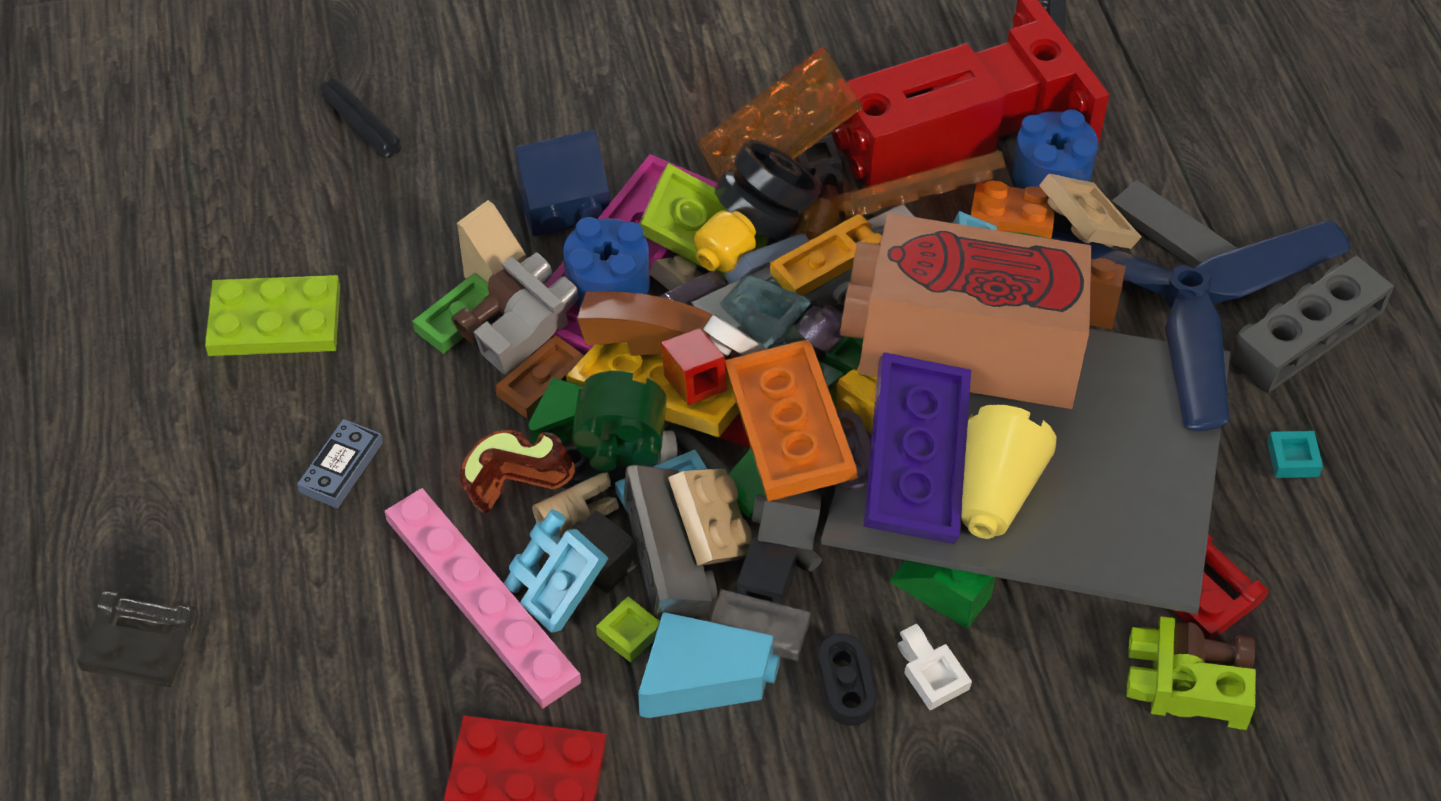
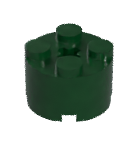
M605 371L590 376L585 380V387L579 388L572 442L582 455L590 459V465L594 469L605 472L614 470L616 466H651L658 462L663 441L667 398L664 390L656 382L648 378L646 379V384L632 380L633 373Z

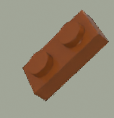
M555 335L495 385L496 395L528 419L534 414L552 377L567 382L566 375L584 355Z

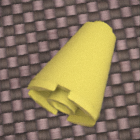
M986 405L979 409L978 415L973 416L971 414L968 417L961 520L968 530L979 538L990 539L994 536H1000L1007 531L1053 457L1056 449L1057 436L1051 426L1043 420L1040 427L1029 420L1031 412L1022 408L1008 405Z

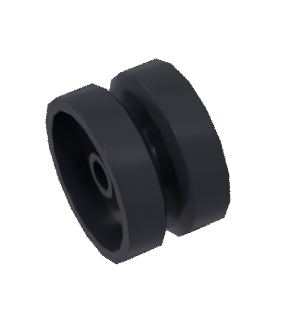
M748 140L735 157L737 169H730L724 173L715 186V195L729 212L738 211L746 216L755 227L756 232L775 240L788 239L801 222L798 211H806L811 208L821 193V186L804 166L786 153L762 141Z

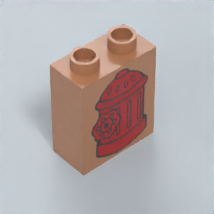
M887 213L881 245L857 242L851 282L848 284L840 336L863 339L858 374L877 377L879 359L885 352L970 369L971 393L1072 409L1089 337L1091 245Z

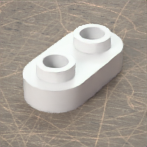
M712 315L703 329L710 334L709 339L720 352L733 358L768 349L715 315Z

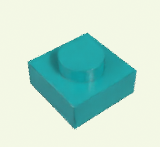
M1315 431L1270 432L1267 444L1275 478L1320 476L1323 465Z

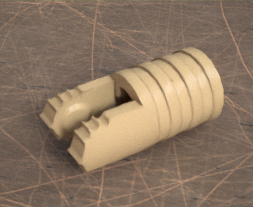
M608 472L598 474L534 504L532 509L536 522H543L551 509L560 512L566 518V521L559 530L560 535L563 536L566 530L579 529L617 511L619 505L616 497H604L588 505L585 500L611 487Z

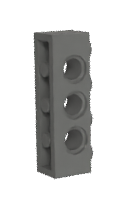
M1357 255L1343 265L1335 264L1320 281L1314 285L1311 283L1304 285L1295 297L1286 304H1276L1267 313L1265 318L1257 324L1249 323L1244 326L1235 337L1236 347L1231 362L1265 392L1270 393L1384 313L1394 285Z

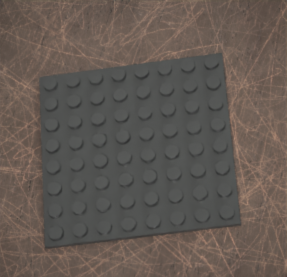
M1089 329V337L1072 409L970 392L968 417L971 414L973 416L978 415L979 409L986 405L1013 406L1031 412L1029 420L1040 427L1044 420L1051 426L1057 436L1053 457L1004 534L990 539L979 538L973 535L963 524L962 520L960 523V537L954 544L863 527L872 437L868 431L855 423L849 448L856 464L858 479L837 484L821 537V545L1198 614L1221 427L1208 431H1192L1185 428L1168 341ZM1223 351L1227 385L1231 352Z

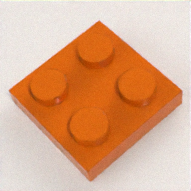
M987 181L985 183L976 182L971 216L996 225L998 231L1027 233L1051 239L1055 210L1048 204L1047 200L1049 197L1041 187L1031 186L1023 189L1009 187L1000 181Z

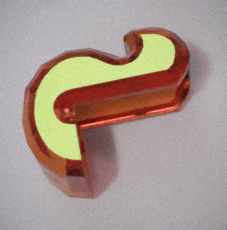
M508 429L495 431L480 439L465 457L460 468L459 478L461 487L474 506L483 513H489L503 491V484L506 479L555 490L572 478L575 472V464L556 435L548 432L540 433L538 440L530 444L522 432Z

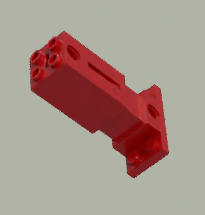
M1017 0L1016 13L1013 15V29L1009 30L1008 41L1005 44L974 53L968 43L839 83L838 101L834 103L836 129L832 131V138L838 152H843L847 157L853 176L857 180L861 179L870 193L994 152L997 148L998 138L1018 132L1022 126L1023 119L1029 115H1038L1045 112H1064L1066 110L1079 111L1084 115L1085 122L1095 131L1099 146L1110 94L1038 0Z

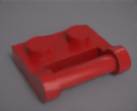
M1208 534L1205 562L1233 587L1240 596L1233 600L1203 572L1198 614L1173 611L1186 623L1196 624L1202 630L1205 639L1214 640L1261 604L1267 597L1269 590L1260 581L1253 582L1211 543L1213 538Z

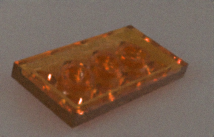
M822 46L697 143L719 181L727 170L737 169L735 157L746 141L751 139L762 141L795 159L862 109L863 106L831 54Z
M1002 151L831 196L827 200L831 213L844 211L846 218L880 211V202H882L883 208L901 205L918 200L919 196L936 195L957 189L956 187L993 179L992 170L1006 167Z

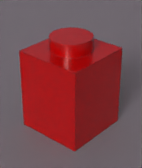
M701 328L661 342L664 377L687 405L727 391L725 357Z

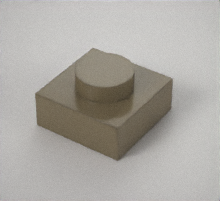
M682 256L657 259L650 270V275L677 297L703 293L709 278L696 269L697 265Z

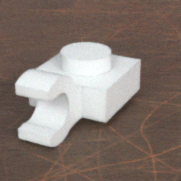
M917 624L900 632L903 641L899 642L897 646L905 659L910 662L906 664L904 673L929 710L970 690L971 679L946 644L934 650Z

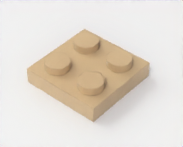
M1049 173L1039 185L1049 197L1047 202L1050 207L1071 222L1073 225L1071 227L1072 232L1081 241L1088 244L1095 242L1109 247L1118 246L1132 249L1141 238L1139 233L1095 183Z
M726 469L682 471L668 477L697 566L746 558L752 541V532L747 521L742 518L736 500L738 497L737 487L733 479L727 474Z

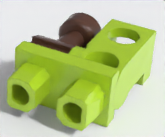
M1160 617L1158 628L1132 627L1128 656L1129 658L1153 661V669L1130 666L1126 697L1151 702V714L1165 716L1166 712L1179 717L1201 716L1227 720L1228 727L1247 730L1255 709L1256 669H1253L1256 649L1255 638L1236 636L1233 644L1205 639L1202 630L1196 624L1191 622L1175 623V618ZM1209 663H1231V666L1217 665V664H1209Z

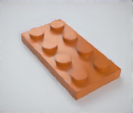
M810 339L725 360L726 372L768 502L858 479L856 464Z

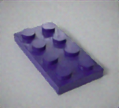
M885 352L882 354L878 363L863 527L952 544L960 537L968 425L970 369Z

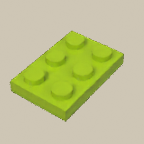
M668 163L659 178L639 225L642 227L645 237L703 267L695 255L698 252L694 244L695 233L714 214L719 211L728 210L719 202L715 195L714 187ZM756 232L754 236L756 240L755 250L766 247L769 237ZM716 269L712 272L726 279L723 272H720Z
M338 275L212 280L205 343L208 356L336 351L340 298Z

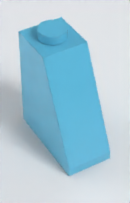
M663 612L638 693L639 715L641 717L653 718L762 700L766 682L775 683L780 663V656L773 654L774 636Z

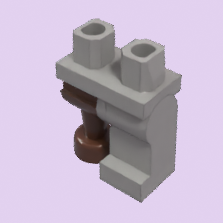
M537 252L521 263L511 256L502 264L504 269L495 275L492 274L489 278V294L472 311L463 308L451 317L452 323L458 332L472 344L477 341L481 354L505 376L510 374L542 346L556 330L560 331L568 324L566 311L579 299L576 286L566 277H561L549 288L543 284L553 275V272L547 260ZM499 313L503 314V316L492 325H490L487 322Z

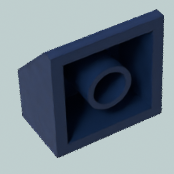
M594 129L515 147L520 202L533 237L576 227L577 222L586 217L598 219L610 204L609 188Z

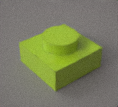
M628 596L596 626V633L600 639L631 663L655 640L660 621Z

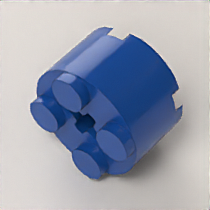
M1066 110L1064 112H1045L1038 115H1029L1023 119L1017 137L1012 167L1013 179L1019 188L1040 187L1039 185L1049 173L1088 182L1091 181L1098 150V138L1093 128L1085 122L1084 115L1076 110Z
M586 217L577 222L576 229L568 236L565 242L563 256L565 277L577 288L579 295L577 300L578 306L581 308L586 291H619L647 295L650 287L649 248L647 240L643 235L642 227L634 222H625L617 219H596L593 217Z

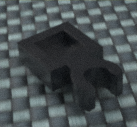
M832 135L793 143L796 161L804 166L821 186V193L818 198H823V186L825 185L835 186L838 194L844 192L842 159Z

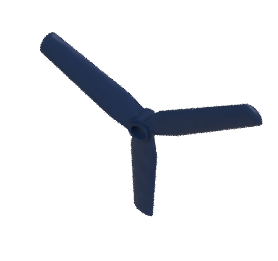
M1327 220L1212 256L1195 268L1180 265L1170 270L1100 243H1085L1073 233L1054 226L1051 237L1054 240L1091 245V259L1105 258L1116 264L1126 266L1124 281L1165 296V301L1171 308L1165 330L1184 426L1192 431L1217 429L1226 425L1230 420L1221 319L1213 303L1241 298L1349 252L1351 249L1349 239L1344 231L1333 221Z

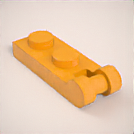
M856 215L770 262V274L794 300H797L852 269L857 247L855 242L861 241L881 245L882 235L880 233L874 234L870 230L871 224L862 215Z

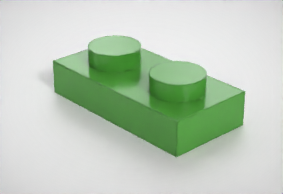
M473 273L413 320L414 331L444 354L464 338L455 328L451 317L463 308L472 311L489 294L488 283Z

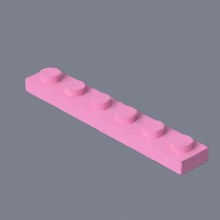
M423 488L385 510L387 522L542 709L581 683L580 673Z

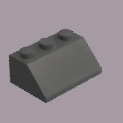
M634 465L626 468L624 501L652 615L660 621L663 612L689 618L708 614L712 603L711 598L717 597L716 582L712 570L704 571L703 565L697 566L668 477L679 473V471Z

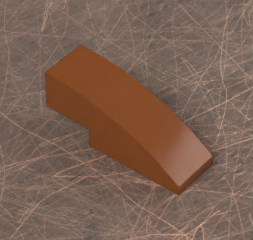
M586 291L577 319L586 345L627 342L631 356L662 354L661 342L699 328L703 330L714 314L671 299L641 293ZM703 330V332L709 337L710 334Z

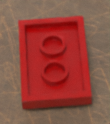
M463 716L444 801H596L607 743L606 733Z

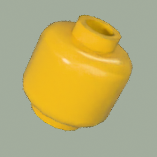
M738 211L717 212L695 233L694 244L698 251L695 255L698 262L711 272L715 269L723 273L732 272L744 254L755 250V227L746 216Z

